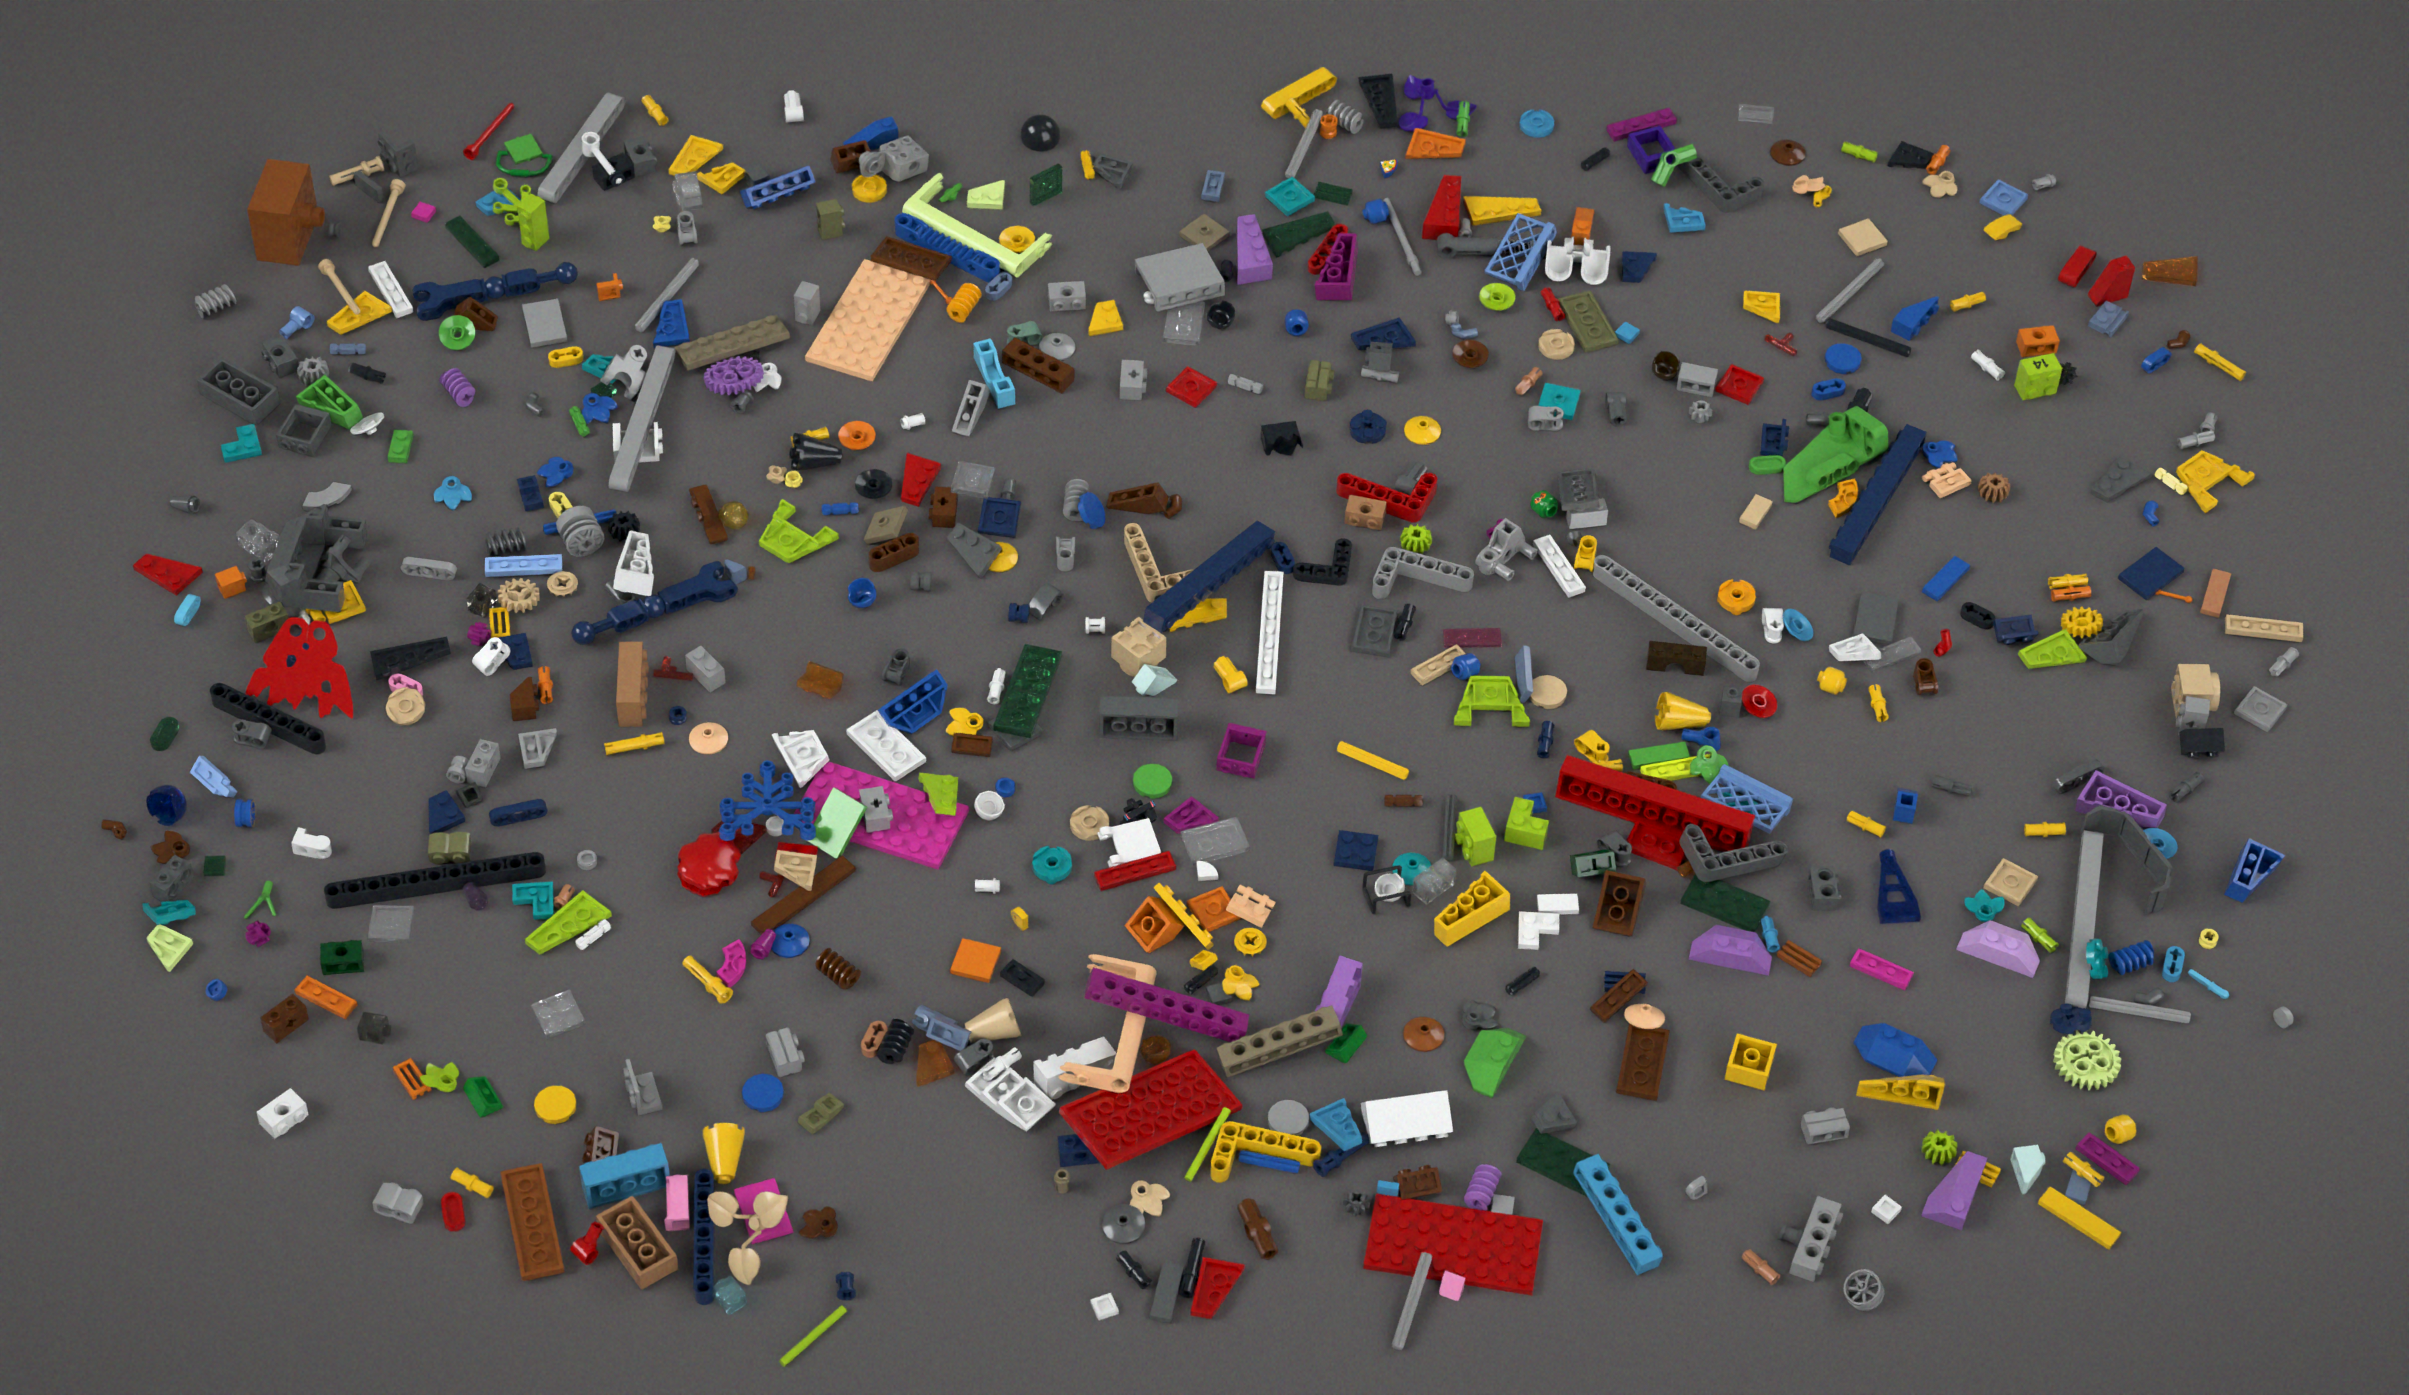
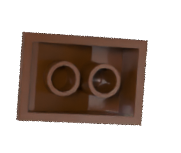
M1606 870L1593 929L1632 937L1645 892V878Z

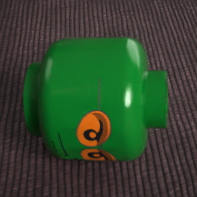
M1542 490L1533 494L1530 506L1541 518L1552 517L1558 510V500L1548 491Z

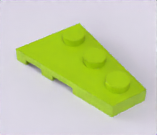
M2066 629L2018 652V656L2028 669L2082 663L2087 660V657Z
M919 772L918 779L920 783H923V789L925 793H928L929 801L935 813L955 816L958 777Z

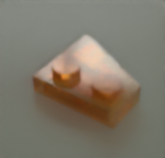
M931 1040L919 1045L917 1087L955 1074L954 1067L941 1042Z

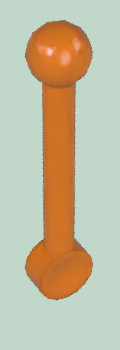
M930 280V284L935 286L946 299V304H949L952 298L944 293L936 281Z
M2161 589L2155 593V595L2161 594L2185 600L2187 603L2192 602L2191 596L2185 597L2161 591Z

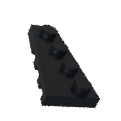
M1393 74L1358 77L1359 84L1380 128L1398 127Z
M446 636L370 651L377 681L447 656L451 652Z

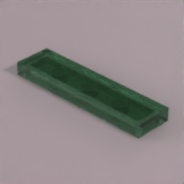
M460 215L445 223L446 229L484 268L500 261L499 255Z

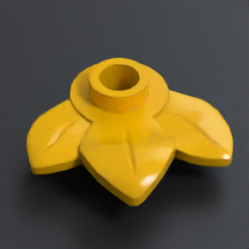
M954 708L949 711L954 721L948 725L946 733L951 736L954 735V732L976 735V732L983 727V718L977 713H970L965 708ZM972 721L977 722L976 725H971L970 723Z
M1236 965L1226 970L1225 979L1222 982L1223 990L1227 995L1235 993L1242 1000H1250L1252 997L1251 988L1260 985L1253 975L1246 974L1241 967Z

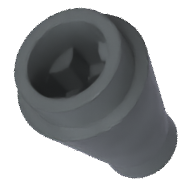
M195 495L173 496L170 505L173 508L193 514L200 509V499Z

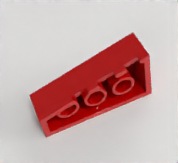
M1443 176L1423 223L1422 239L1437 240L1440 235L1445 233L1458 237L1461 176Z

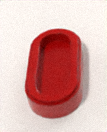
M456 1192L446 1193L441 1199L444 1226L449 1231H459L465 1226L462 1197Z

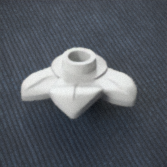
M765 363L762 365L764 374L761 383L753 386L756 392L767 385L777 390L781 384V376L777 373L776 365Z

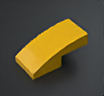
M2008 214L1988 224L1983 231L1994 240L2004 239L2009 232L2020 230L2022 223L2011 214Z

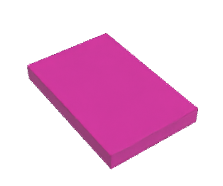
M775 1178L734 1189L742 1215L756 1214L753 1204L758 1194L773 1192L780 1195ZM786 1210L782 1219L775 1227L761 1230V1234L757 1235L751 1243L755 1244L793 1233ZM743 1219L748 1235L751 1237L755 1231L750 1228L749 1219Z

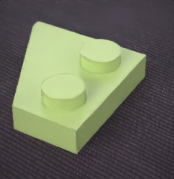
M1005 180L968 190L967 208L1003 209Z
M161 924L157 925L147 937L148 944L169 972L193 945L192 939Z

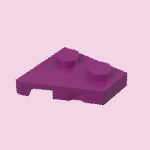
M1192 796L1164 818V824L1177 834L1219 823V817Z

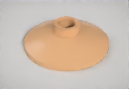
M702 723L690 732L689 743L692 749L698 753L715 754L727 745L728 733L723 726L717 723Z
M1634 1004L1627 1007L1624 1012V1017L1630 1024L1643 1029H1655L1662 1026L1665 1022L1663 1012L1649 1004Z

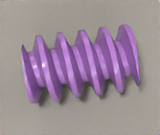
M452 368L440 376V383H442L458 406L466 407L472 403L476 392L475 388L468 382V379L465 378L460 369Z
M1487 1164L1476 1167L1464 1196V1202L1469 1208L1488 1210L1487 1206L1491 1203V1198L1494 1195L1493 1192L1496 1191V1185H1498L1499 1178L1502 1175L1501 1171Z

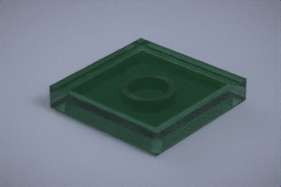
M1059 163L1030 177V204L1033 207L1062 193V166Z

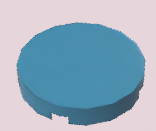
M1533 109L1522 114L1519 126L1521 131L1530 137H1545L1554 129V118L1544 110L1534 111Z

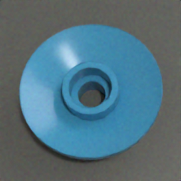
M1795 609L1785 610L1783 621L1788 632L1802 641L1812 639L1813 628L1808 619Z
M2158 828L2143 830L2147 835V839L2155 844L2166 859L2176 854L2178 849L2177 842L2168 832Z

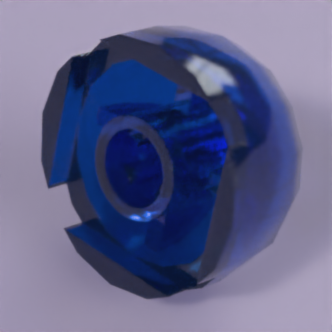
M172 785L159 786L152 790L146 798L150 815L152 817L155 815L160 819L157 822L164 826H171L179 821L187 809V801L184 794Z

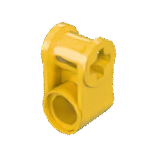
M1586 535L1581 538L1579 549L1576 553L1574 569L1582 568L1593 572L1597 548L1595 537Z
M1590 729L1574 740L1576 749L1592 763H1597L1599 760H1609L1607 753L1610 750V746L1594 730Z

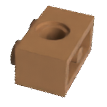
M1350 495L1345 511L1344 524L1381 530L1386 514V501Z

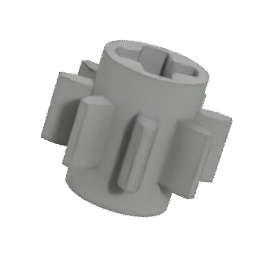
M1702 400L1693 402L1692 407L1689 408V414L1692 415L1691 420L1697 423L1708 422L1709 417L1712 416V409H1709L1710 404Z

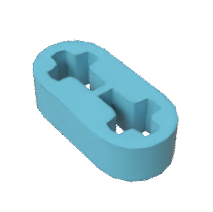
M193 594L186 596L176 611L174 617L175 624L182 626L189 624L199 609L201 602L199 596Z

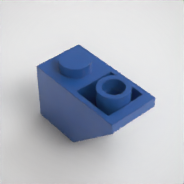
M1903 788L1897 789L1893 815L1894 821L1913 823L1918 797L1917 791Z

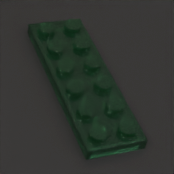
M1029 644L1024 645L995 719L993 731L1026 738L1032 737L1062 659V651Z

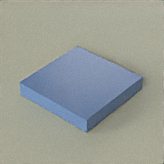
M1998 179L1982 196L1980 204L2004 216L2008 214L2013 216L2028 199L2029 194Z

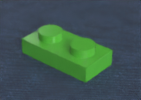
M394 430L388 453V462L407 463L413 440V431Z

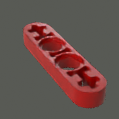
M1336 224L1332 227L1309 259V273L1319 275L1321 270L1324 269L1326 259L1330 256L1333 247L1328 242H1335L1337 233H1348L1346 225ZM1326 253L1328 256L1322 257L1319 254Z

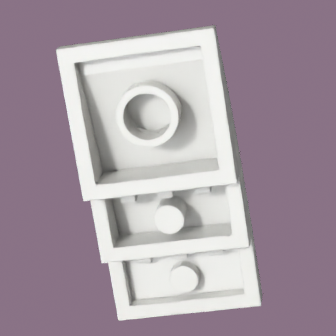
M994 1057L966 1081L965 1087L995 1112L1027 1132L1052 1110L1056 1104L1027 1077L1023 1079L1011 1067L1005 1072H1000L993 1079L987 1080L986 1078L989 1074L984 1077L982 1070L995 1062L996 1058Z

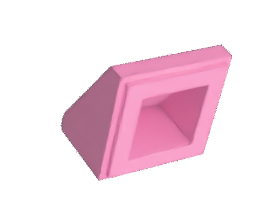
M1445 1271L1439 1294L1459 1301L1464 1290L1465 1278Z

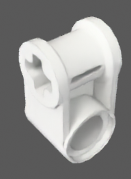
M1763 608L1762 610L1765 640L1769 643H1778L1782 639L1784 627L1782 608Z
M491 638L473 657L472 663L484 675L490 676L510 655V648L499 638Z

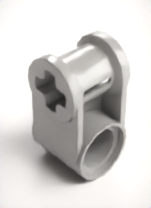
M688 211L680 212L677 216L679 245L689 242L697 244L693 214Z
M1532 406L1528 411V427L1532 430L1558 431L1563 427V421L1561 420L1564 415L1563 410L1556 406Z
M1056 537L1057 568L1061 571H1070L1074 567L1075 537H1072V539Z

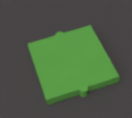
M532 134L516 137V139L504 142L515 164L531 161V159L540 157L543 154Z

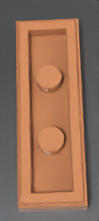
M2213 568L2200 613L2219 618L2231 573Z

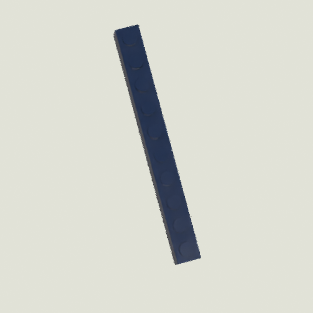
M1906 424L1903 430H1899L1896 442L1893 441L1891 443L1889 453H1885L1883 456L1882 465L1876 467L1874 478L1870 477L1866 486L1867 489L1862 490L1859 502H1855L1852 507L1851 515L1847 514L1844 521L1845 525L1839 527L1836 539L1833 538L1829 545V549H1831L1830 558L1847 565L1852 564L1923 448L1927 435L1926 431Z
M1258 520L1148 605L1145 609L1143 622L1160 633L1167 628H1171L1177 620L1182 619L1190 610H1194L1197 604L1201 601L1204 602L1211 593H1215L1221 585L1228 583L1230 578L1238 575L1244 567H1248L1264 551L1271 549L1275 542V531Z

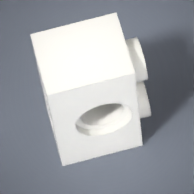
M290 1088L257 1111L259 1124L275 1139L285 1134L296 1123L302 1122L308 1116L306 1103Z

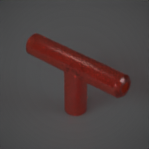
M1788 333L1781 340L1769 334L1764 337V340L1793 357L1796 356L1797 350L1787 345L1793 339L1792 333Z
M764 871L759 876L760 879L773 883L768 895L775 897L785 877L779 873L774 875Z

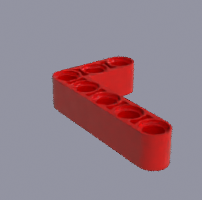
M1342 473L1337 478L1336 491L1340 497L1349 499V496L1353 495L1386 501V514L1415 523L1421 520L1434 498L1438 479L1433 473H1424L1411 495H1407L1355 475Z

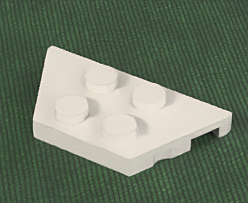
M814 730L789 732V736H779L778 733L772 734L776 746L800 788L829 761V757Z

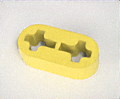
M554 492L549 496L550 508L557 518L563 511L573 507L562 492Z

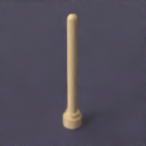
M394 179L391 182V195L372 241L373 247L379 246L396 199L405 189V183L402 180Z
M329 259L322 260L318 266L322 274L329 276L353 313L358 315L360 309L335 274L334 264Z

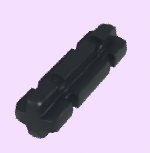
M1603 147L1588 157V159L1583 160L1581 168L1585 171L1589 170L1610 155V150Z
M1212 964L1206 970H1202L1192 978L1193 981L1189 980L1184 985L1185 991L1188 994L1194 993L1197 990L1196 988L1199 989L1211 980L1210 977L1213 978L1218 974V968Z
M1535 966L1528 969V972H1524L1514 979V982L1507 984L1506 992L1509 995L1516 994L1518 990L1523 989L1532 980L1537 979L1540 976V971Z

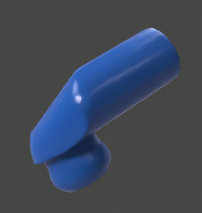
M2153 500L2145 504L2143 516L2151 526H2156L2159 523V519L2155 516L2154 512L2158 508V503Z

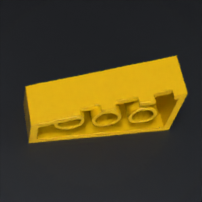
M1484 871L1477 881L1474 880L1469 885V889L1465 893H1461L1453 904L1450 903L1434 919V935L1448 947L1509 911L1510 893Z

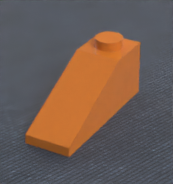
M1577 207L1571 238L1574 236L1573 245L1584 246V239H1590L1594 209Z

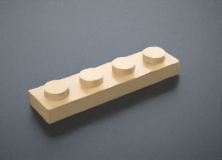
M2226 614L2225 634L2302 642L2303 623Z

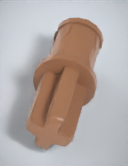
M1534 367L1528 375L1522 377V381L1515 387L1517 395H1524L1529 388L1535 386V382L1543 375L1541 370L1536 374V371L1539 369L1538 367Z
M1750 1249L1744 1252L1742 1259L1755 1270V1274L1759 1273L1770 1285H1774L1779 1280L1780 1274L1773 1270L1766 1260H1762Z

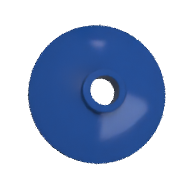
M783 924L773 930L776 933V937L771 950L776 955L784 958H793L807 950L810 939L808 932L803 927L796 924Z

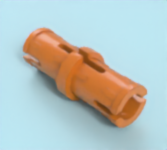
M1941 145L1938 152L1932 156L1930 164L1926 167L1929 174L1935 175L1939 167L1944 165L1946 157L1951 152V150H1948L1949 147L1947 145Z
M2068 586L2066 589L2051 590L2053 602L2059 600L2074 601L2078 598L2091 597L2090 586Z
M541 666L537 670L540 701L546 704L545 698L547 697L549 704L553 701L551 690L553 682L550 679V668L545 666L544 673L543 666Z

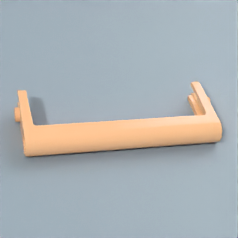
M1096 954L1089 955L1088 957L1092 962L1103 964L1102 966L1088 964L1087 968L1090 969V973L1094 967L1154 985L1156 970L1150 965ZM1127 1011L1113 1069L1109 1070L1065 1062V1065L1060 1066V1069L1066 1072H1073L1075 1075L1064 1073L1059 1075L1058 1078L1065 1082L1118 1093L1126 1092L1130 1086L1146 1017Z

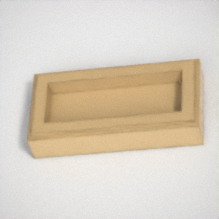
M1756 494L1740 517L1739 523L1756 530L1771 508L1773 501Z

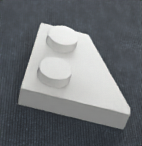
M1864 634L1829 645L1830 653L1838 661L1881 659V652Z

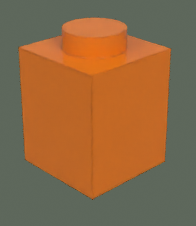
M237 566L215 574L217 587L224 599L246 591V576L244 572L238 570Z

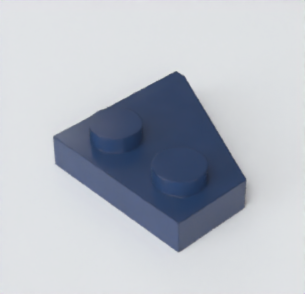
M1622 251V281L1641 283L1644 274L1649 271L1653 261H1656L1657 253Z
M447 790L429 798V834L442 833L466 822L465 816Z

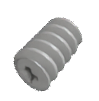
M1335 100L1326 110L1325 115H1334L1337 118V125L1351 131L1353 134H1356L1363 126L1362 113H1356L1355 109L1351 110V107L1346 106L1345 103L1340 104L1339 100Z
M223 284L221 288L216 287L215 292L209 290L208 294L202 293L201 297L199 295L195 296V306L201 318H204L203 312L209 316L210 309L216 313L217 306L223 310L224 303L228 307H230V301L236 304V298L226 284Z
M1073 479L1067 482L1065 486L1063 514L1071 521H1082L1078 510V502H1080L1079 496L1088 492L1089 484L1085 480Z

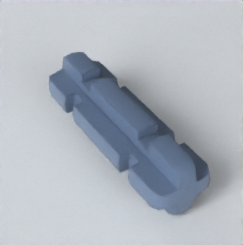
M331 343L329 350L330 354H366V345L364 343H358V345H355V343H340V345L338 343Z

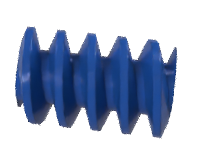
M2144 940L2136 945L2124 947L2122 950L2110 952L2108 955L2109 963L2120 975H2124L2125 971L2127 973L2132 972V968L2134 970H2139V966L2145 968L2146 963L2149 966L2153 965L2154 949L2150 941Z

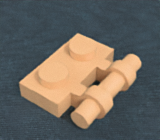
M1954 462L1950 464L1945 463L1941 465V468L1927 471V474L1922 476L1924 482L1930 481L1929 487L1939 498L1971 484V479L1961 468L1954 471L1956 469Z
M1239 885L1237 892L1243 894V896L1235 893L1226 911L1262 928L1271 912L1265 906L1273 909L1276 902L1269 899L1270 897L1265 894L1261 895L1253 891V888L1249 886ZM1249 898L1259 902V904L1249 900Z

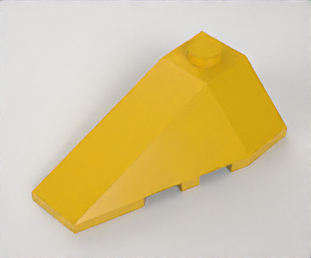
M1934 1075L1859 1081L1856 1096L1939 1110L1945 1081L1944 1078Z

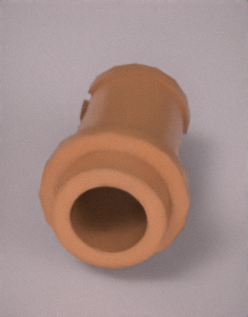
M565 884L559 895L554 898L553 904L558 910L565 906L574 894L575 889L573 887L568 891L571 885Z

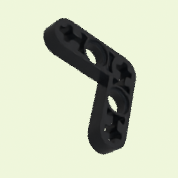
M1345 538L1336 541L1332 566L1303 562L1297 563L1293 568V577L1301 582L1337 586L1346 584L1352 552L1351 541ZM1342 547H1345V553L1341 552ZM1342 559L1345 560L1346 563L1338 564L1336 561ZM1338 571H1342L1341 577H1337ZM1324 572L1326 575L1317 576L1316 573Z

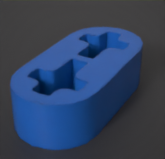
M2162 347L2146 357L2141 364V368L2147 373H2152L2167 363L2172 353L2165 347Z
M1838 378L1815 383L1812 388V397L1816 400H1826L1842 396L1845 392L1846 384L1842 379Z

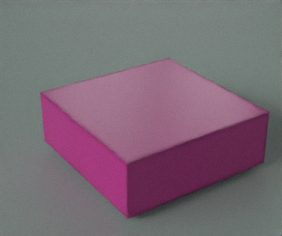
M419 202L411 212V216L428 223L435 214L436 207Z

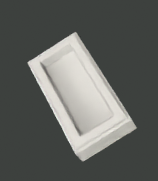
M1577 894L1537 895L1539 913L1579 914Z

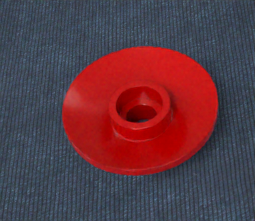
M1754 684L1747 686L1742 692V704L1753 716L1768 718L1776 712L1777 700L1769 689Z

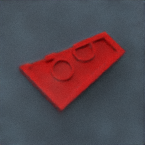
M907 453L901 502L919 507L938 475L941 463Z
M147 553L133 565L135 571L176 596L203 573L202 567Z
M1203 1257L1190 1315L1212 1319L1245 1270V1265Z

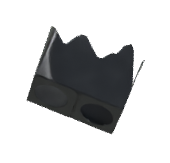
M1296 421L1261 425V441L1267 456L1271 454L1272 450L1279 454L1291 456L1297 444L1303 448Z

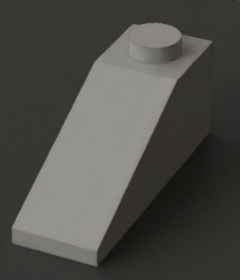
M969 380L952 428L953 433L970 437L990 394V389L986 384Z

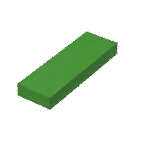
M1685 742L1628 750V756L1633 769H1640V766L1690 757Z

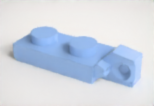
M204 756L197 758L190 773L213 794L234 798L238 791L229 785L231 781Z

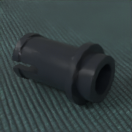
M1224 260L1221 264L1220 274L1224 282H1229L1233 277V263L1230 260Z

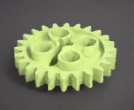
M2076 1030L2075 1035L2068 1034L2067 1038L2062 1037L2061 1042L2057 1043L2053 1062L2056 1063L2055 1069H2060L2059 1076L2066 1075L2065 1082L2072 1080V1086L2078 1083L2080 1089L2087 1085L2088 1090H2091L2092 1086L2099 1090L2100 1084L2103 1087H2107L2108 1082L2112 1084L2114 1078H2117L2121 1068V1058L2118 1057L2120 1051L2115 1050V1044L2109 1045V1038L2103 1040V1034L2097 1037L2095 1036V1031L2088 1035L2087 1031L2080 1034Z

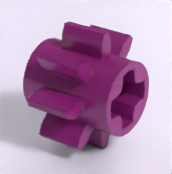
M476 622L475 625L469 627L467 638L472 640V645L483 646V643L487 644L491 637V630L486 629L488 624Z
M257 920L246 927L248 931L245 933V937L251 945L256 944L257 947H260L270 941L268 936H270L271 930L266 923H260Z

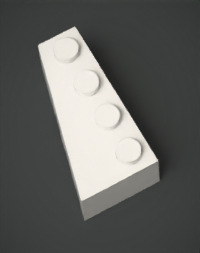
M629 531L616 568L613 589L621 592L651 596L654 575L652 574L653 567L651 564L648 534Z
M1101 1037L1082 1044L1077 1050L1073 1048L1067 1049L1061 1056L1053 1054L1048 1056V1060L1044 1062L1040 1059L1034 1061V1085L1049 1099H1058L1062 1094L1069 1090H1075L1080 1086L1079 1084L1065 1082L1058 1078L1059 1075L1064 1073L1075 1075L1073 1072H1066L1060 1069V1066L1065 1065V1062L1111 1070L1113 1069L1117 1053L1105 1037Z

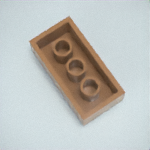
M619 642L616 694L619 727H643V719L647 717V710L644 707L647 704V692L644 691L648 688V677L645 676L649 673V663L645 662L647 661V649H643V642Z
M633 1196L596 1215V1221L604 1226L601 1235L641 1290L678 1270L677 1255Z

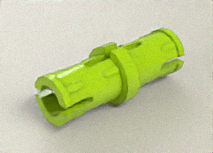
M1846 141L1841 149V152L1875 163L1878 152Z
M2030 917L2021 924V927L2033 937V940L2036 943L2038 941L2049 953L2057 949L2054 946H2059L2047 934V930L2040 928Z

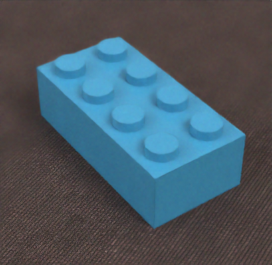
M662 1143L648 1145L638 1150H630L616 1156H608L605 1159L594 1162L590 1161L579 1166L582 1189L589 1209L666 1188V1176H670L668 1161Z

